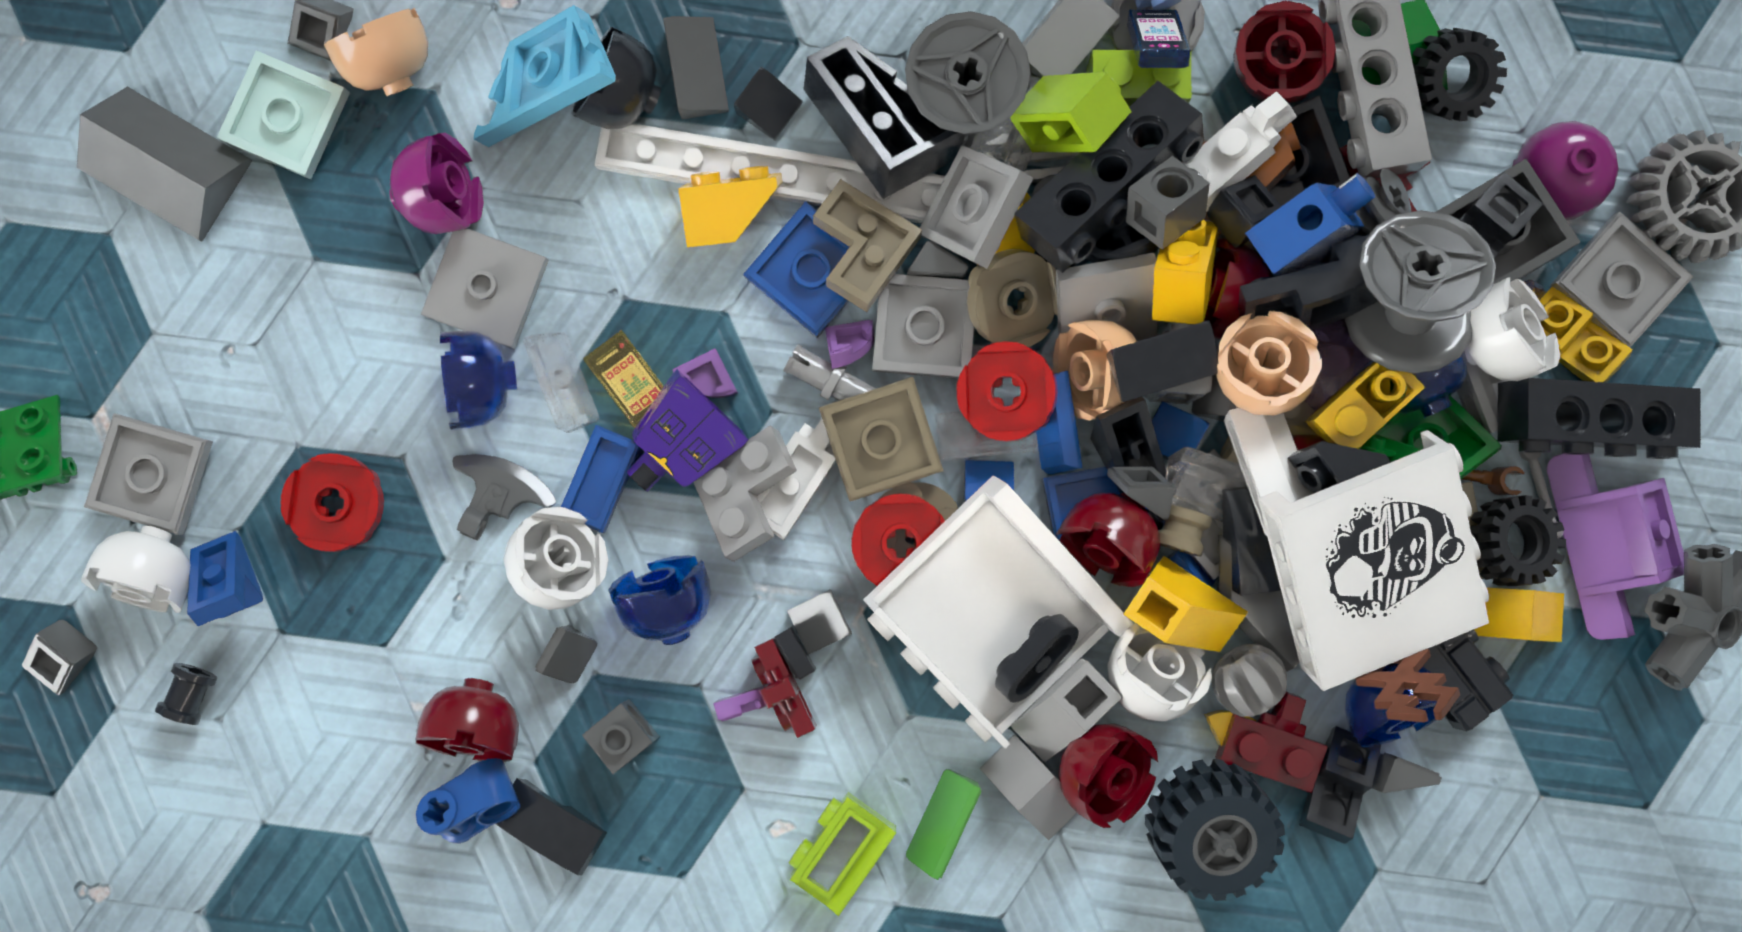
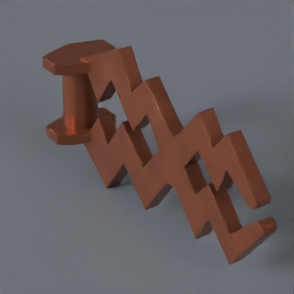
M1429 649L1394 662L1393 664H1399L1394 672H1381L1385 668L1384 666L1355 678L1357 686L1384 688L1375 699L1374 704L1376 709H1388L1386 714L1390 720L1427 722L1426 711L1414 708L1419 704V700L1437 701L1433 709L1436 720H1442L1460 696L1459 688L1442 686L1447 681L1445 674L1418 672L1431 657ZM1405 689L1414 690L1413 695H1404L1402 693Z

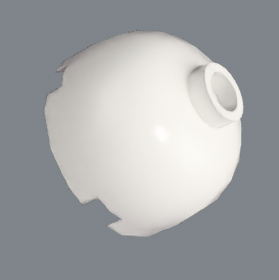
M1509 277L1494 284L1480 306L1471 310L1472 340L1464 350L1463 355L1471 365H1478L1485 373L1503 381H1520L1558 366L1560 359L1556 333L1546 336L1540 323L1549 318L1535 293L1522 280L1517 278L1510 282Z
M563 507L543 508L522 521L511 535L504 555L506 575L515 592L525 601L548 610L565 609L590 596L595 588L604 580L608 565L605 541L600 533L594 535L591 529L584 524L588 521L584 516Z
M142 526L140 533L124 531L111 535L100 543L87 563L81 582L95 591L98 590L100 582L112 587L111 598L127 604L165 613L170 604L175 613H180L188 594L191 565L185 553L179 547L170 543L172 538L170 533L156 527Z
M1136 623L1130 626L1117 640L1107 664L1109 684L1122 696L1118 702L1133 715L1144 720L1157 722L1179 718L1187 713L1208 692L1212 674L1211 668L1206 672L1205 665L1201 659L1205 654L1203 649L1167 644Z

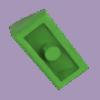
M945 769L906 851V857L909 861L936 880L942 879L982 792L978 782L951 769Z

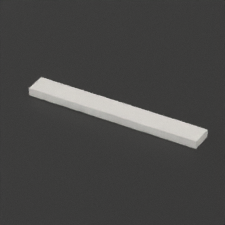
M633 123L622 129H605L601 127L595 159V167L599 170L682 184L691 183L690 175L719 171L720 179L740 177L739 169L768 166L769 174L782 173L783 181L771 199L801 204L806 201L810 205L819 207L839 180L842 179L909 222L922 224L946 177L930 173L883 199L856 161Z

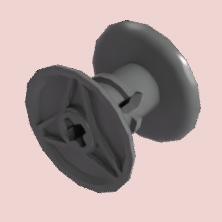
M973 11L945 15L926 26L911 45L905 67L908 94L919 112L941 129L969 134L966 147L988 155L1002 146H985V144L1000 137L1002 134H1012L1017 130L1010 117L1026 96L1031 76L1028 54L1015 31L996 17Z
M1421 210L1397 214L1377 225L1362 245L1359 267L1366 288L1378 301L1345 318L1351 340L1367 358L1387 369L1414 374L1439 370L1460 358L1472 340L1471 310L1480 306L1494 286L1496 263L1489 244L1471 225L1443 213Z

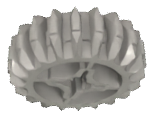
M1704 130L1694 131L1687 136L1684 133L1676 134L1669 138L1666 143L1661 142L1652 147L1649 152L1650 156L1641 159L1638 165H1636L1640 173L1631 177V180L1628 182L1629 185L1639 191L1630 195L1626 203L1638 206L1639 212L1634 214L1630 221L1634 223L1643 221L1646 226L1643 232L1649 238L1655 237L1657 239L1656 244L1663 251L1670 249L1671 257L1677 261L1687 257L1691 263H1701L1708 258L1717 260L1727 256L1729 251L1733 252L1742 248V157L1738 154L1741 141H1732L1724 145L1723 133H1714L1706 137ZM1689 162L1707 168L1714 175L1704 173L1697 165L1692 167ZM1706 187L1707 189L1698 195L1699 199L1695 201L1694 205L1687 207L1690 202L1696 199L1695 196L1699 191ZM1679 220H1690L1697 228L1703 227L1707 233L1695 231Z

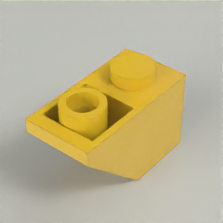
M754 166L739 169L740 177L720 179L719 171L690 175L691 183H686L678 188L687 247L736 242L782 184V173L769 174L768 166Z
M1203 219L1163 250L1160 248L1154 267L1152 320L1185 324L1204 322L1210 297L1218 228L1212 221H1205Z
M1373 362L1340 388L1305 422L1326 442L1359 449L1425 387L1412 373L1387 369Z
M1163 556L1123 615L1167 644L1221 652L1248 611Z

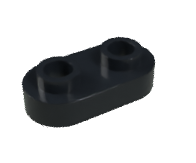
M1062 614L1040 618L1030 629L1029 638L1015 653L1005 657L998 665L995 687L1012 703L1027 698L1075 645L1079 635L1078 628Z

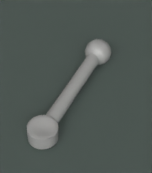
M1519 452L1521 458L1529 463L1538 497L1547 502L1544 509L1552 508L1538 460L1541 453ZM1554 517V518L1552 519V522H1553V523H1558V522H1556V519H1555V517ZM1564 531L1557 532L1558 539L1562 537Z

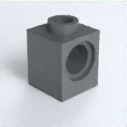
M1171 156L1128 188L1126 222L1163 250L1206 217L1210 183L1197 170L1187 167Z
M630 699L619 704L582 734L612 774L620 770L660 737Z

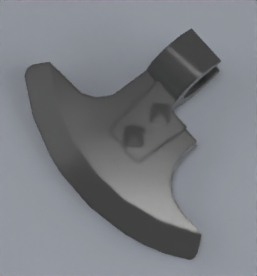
M479 454L453 457V468L471 477L475 481L476 486L471 503L464 511L457 526V530L462 535L478 541L485 530L491 514L509 519L513 510L523 503H534L544 508H550L556 504V499L550 489L537 476L518 464L500 457Z

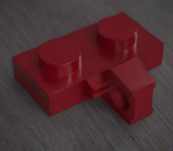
M774 637L754 647L758 657L751 659L759 680L763 686H766L758 691L766 708L770 709L773 707L784 731L793 728L796 737L799 738L815 730L817 724L790 667L774 642Z
M1286 691L1282 699L1273 707L1272 712L1262 713L1258 721L1240 717L1233 713L1222 746L1219 745L1215 758L1224 760L1228 765L1234 763L1242 767L1243 770L1312 793L1328 746L1304 737L1306 726L1300 724L1307 700Z

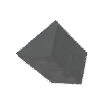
M128 86L80 114L77 168L201 242L206 237L253 161Z

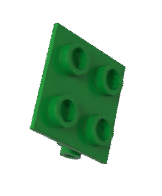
M58 395L0 411V500L15 495L19 497L28 494V490L33 493L41 491L43 483L46 486L56 483L65 484L70 481L72 476L77 475L75 461L71 457H62L60 397Z

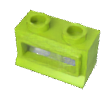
M847 792L841 802L834 797L817 820V823L823 826L813 843L805 838L788 862L795 868L791 873L790 880L826 905L837 916L844 910L897 833L896 825L849 792Z

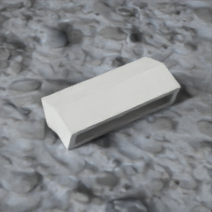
M1241 408L1228 411L1224 423L1266 536L1267 533L1258 498L1277 491L1291 503L1309 496L1313 492L1301 483L1297 470L1288 460V457L1296 452L1297 448L1284 414L1281 413L1274 416L1256 415Z

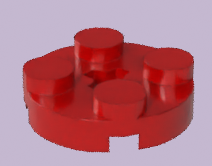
M1010 341L992 343L979 350L978 354L971 358L968 365L964 366L957 382L958 406L965 419L984 436L1006 442L1023 440L1044 428L1055 409L1058 397L1056 377L1045 358L1024 344ZM1004 378H1012L1013 386L1020 387L1021 390L1020 396L1014 397L1010 406H1004L1003 399L994 396V389L1002 387Z
M328 453L308 459L311 461L303 464L299 470H294L290 474L281 493V513L286 525H290L293 533L299 537L297 539L301 543L319 551L338 552L368 542L372 537L373 531L378 527L384 510L383 490L376 472L353 457ZM333 489H337L339 497L344 499L343 509L337 510L336 516L330 517L329 508L321 506V500L323 497L331 496Z
M902 493L883 496L864 508L854 525L851 548L855 563L866 579L878 586L945 520L933 505L918 496ZM897 529H905L906 536L915 539V546L906 549L905 557H896L895 549L887 548V539L894 538Z

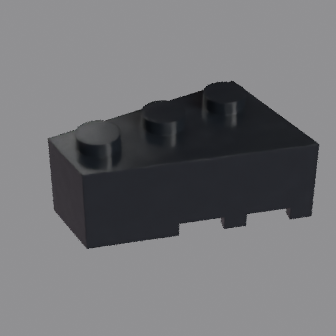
M847 36L807 57L803 90L881 197L885 199L954 161L961 145L966 147L969 134L941 129L924 117L908 94L907 84L896 77L897 71Z

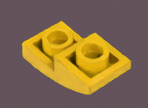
M1553 286L1539 300L1549 318L1540 323L1546 336L1556 333L1560 351L1559 362L1582 381L1607 383L1631 356L1633 349L1592 322V312Z

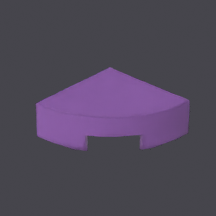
M873 320L825 328L832 369L857 361L871 349L875 341Z
M716 348L672 369L673 373L678 369L706 397L724 398L738 393Z
M765 686L714 702L718 720L726 721L741 716L742 713L765 707V703L758 691Z

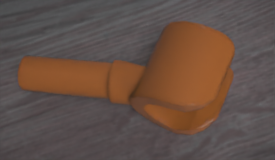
M1517 466L1496 467L1491 471L1474 469L1462 480L1487 485L1489 490L1498 496L1518 495L1522 491L1510 490L1505 484V477L1507 474L1524 475L1525 472Z

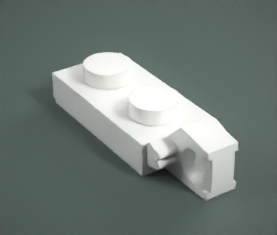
M1277 91L1256 106V108L1250 106L1243 110V113L1240 112L1205 142L1194 158L1188 162H1182L1187 167L1197 170L1210 183L1206 212L1222 189L1243 181L1276 153L1273 147L1281 139L1278 133L1297 117L1292 107Z
M822 418L815 429L804 423L800 431H795L786 445L797 471L757 496L773 534L782 540H785L836 462Z

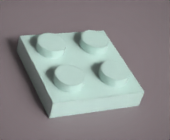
M256 50L217 135V139L239 150L312 179L350 92L338 84Z

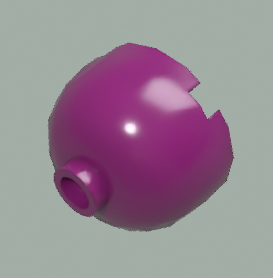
M1578 121L1551 124L1534 133L1522 144L1518 158L1513 161L1512 165L1514 166L1527 159L1566 220H1574L1599 207L1614 189L1619 172L1617 153L1608 137L1594 126Z
M447 133L425 136L407 145L393 161L389 191L391 202L395 209L409 223L424 232L441 234L460 231L470 227V224L478 222L482 216L484 206L482 184L479 176L474 177L472 181L470 180L469 171L465 164L472 162V159L457 139Z

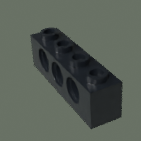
M1157 81L1129 107L1132 112L1096 152H1080L1014 213L1021 239L1060 272L1063 273L1074 262L1079 263L1092 252L1096 241L1110 228L1116 229L1126 221L1128 188L1171 156L1180 162H1188L1201 149L1204 142L1202 113L1161 82ZM1150 144L1157 145L1156 147L1149 149L1142 148ZM1113 177L1122 178L1116 182H1106V180ZM1086 210L1082 215L1070 216L1074 211Z
M1541 378L1499 382L1497 442L1518 443V452L1525 453L1551 452V445H1562V454L1566 455L1594 454V447H1603L1604 456L1633 457L1637 456V449L1646 450V458L1676 459L1679 458L1680 449L1701 448L1700 388Z

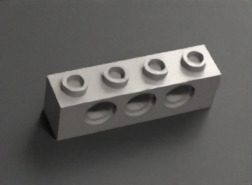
M1319 0L1320 19L1323 23L1326 21L1332 29L1336 46L1331 71L1338 73L1341 91L1338 93L1337 103L1341 119L1343 121L1348 120L1351 139L1347 142V155L1353 169L1357 168L1358 174L1364 179L1372 176L1375 179L1380 178V173L1383 169H1389L1396 175L1418 171L1432 160L1400 0ZM1352 20L1365 22L1371 30V36L1364 37L1356 33L1352 26ZM1362 67H1370L1376 70L1380 76L1381 84L1373 85L1368 83L1362 75ZM1372 114L1382 115L1388 120L1390 133H1381L1374 128L1371 121Z

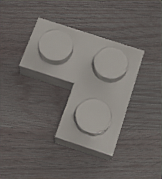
M771 425L748 439L744 446L694 481L724 557L734 562L774 538V534L757 496L797 471L780 432Z

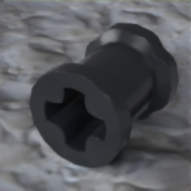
M174 663L171 669L174 678L164 702L157 703L155 712L175 722L198 725L201 719V715L198 713L208 687L215 685L217 676L192 665Z

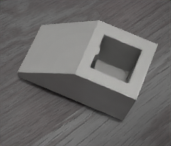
M1080 658L1011 727L1046 762L1067 747L1071 741L1085 734L1122 696L1087 660Z

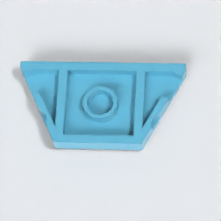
M573 5L509 42L501 62L500 73L494 80L488 96L497 105L490 123L485 126L477 125L473 140L490 147L615 82L616 75L588 13Z

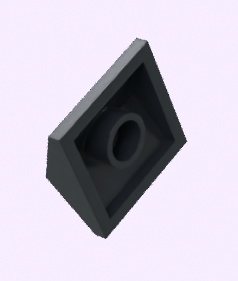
M1316 96L1292 107L1297 117L1291 123L1301 148L1292 152L1296 165L1269 191L1282 206L1315 183L1334 185L1338 188L1351 178L1321 96Z

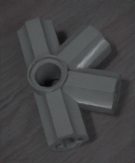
M1718 544L1693 545L1684 550V591L1664 587L1657 594L1649 595L1644 612L1648 614L1651 620V627L1668 634L1647 660L1645 666L1651 675L1658 678L1666 686L1678 691L1688 688L1718 647L1722 649L1733 647L1741 637L1742 551L1735 550L1733 554H1730V548Z

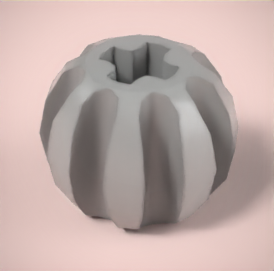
M1258 643L1244 644L1233 648L1224 654L1213 667L1212 688L1217 700L1228 711L1240 717L1256 716L1270 710L1286 693L1287 673L1282 660L1272 650Z

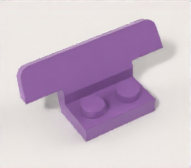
M1556 455L1548 462L1547 473L1559 521L1563 523L1565 529L1563 536L1566 539V548L1587 630L1591 636L1600 640L1631 637L1635 635L1624 590L1659 584L1684 575V552L1665 478L1599 492L1590 455Z

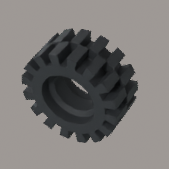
M1453 28V30L1441 29L1437 31L1439 37L1432 35L1426 37L1423 41L1427 48L1416 47L1412 54L1420 58L1417 65L1413 64L1422 110L1451 121L1453 119L1459 122L1468 121V116L1477 118L1483 115L1480 106L1491 108L1496 103L1490 97L1491 93L1501 94L1504 89L1503 85L1496 84L1497 78L1507 77V68L1497 66L1498 63L1506 60L1504 52L1495 50L1499 44L1494 39L1486 38L1487 35L1461 28ZM1464 56L1470 65L1469 77L1465 85L1458 92L1449 93L1443 87L1445 68L1454 57Z
M1528 495L1495 499L1492 502H1486L1481 505L1482 511L1474 512L1470 519L1477 523V525L1470 526V530L1480 549L1481 556L1477 560L1478 568L1484 567L1479 574L1485 580L1493 579L1492 584L1498 586H1522L1540 584L1546 581L1545 577H1553L1558 570L1553 565L1562 564L1565 557L1557 553V549L1566 548V539H1558L1557 532L1564 531L1565 529L1562 522H1552V519L1558 514L1553 508L1544 509L1547 503L1540 498L1532 499L1533 496ZM1512 523L1518 526L1524 540V549L1519 560L1513 556L1508 545V531Z

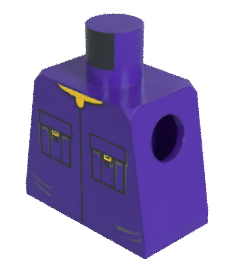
M677 369L668 379L632 433L634 442L645 453L628 469L627 473L647 492L666 473L672 476L681 486L687 487L744 446L748 438L733 421Z

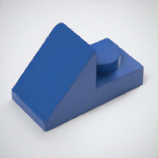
M236 531L190 549L191 566L187 614L197 626L218 618L228 617L263 601V593L242 539Z

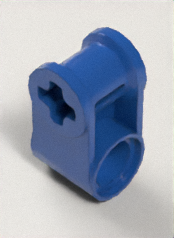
M492 758L479 761L471 765L459 776L422 797L416 810V821L420 829L430 835H441L448 842L461 844L488 827L514 815L519 810L520 803L502 759Z

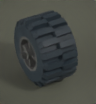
M1202 759L1192 761L1193 768L1185 771L1183 766H1180L1173 770V773L1176 775L1175 778L1170 782L1164 778L1157 785L1161 791L1160 795H1151L1147 804L1152 813L1145 814V826L1149 831L1146 835L1152 849L1177 887L1185 893L1190 890L1195 898L1205 900L1208 894H1211L1215 901H1226V896L1229 893H1233L1236 898L1246 895L1244 888L1251 884L1255 888L1259 887L1265 882L1261 876L1266 871L1273 873L1278 865L1273 858L1274 855H1282L1284 843L1279 838L1285 835L1284 824L1279 819L1281 814L1250 773L1247 775L1242 767L1234 763L1228 767L1224 760L1213 759L1211 765L1207 766Z

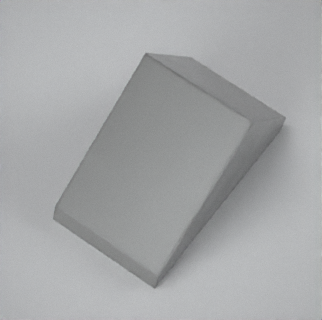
M1014 734L1008 740L1010 745L1006 749L1002 746L980 767V770L1018 812L1050 840L1077 812L1069 805L1063 795L1060 781Z

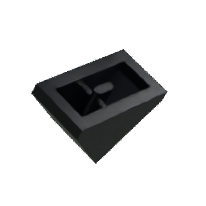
M1143 397L1132 399L1096 416L1090 439L1107 471L1108 468L1154 467L1169 481L1147 403ZM1115 484V486H1116L1117 490L1119 491V493H1124V492Z

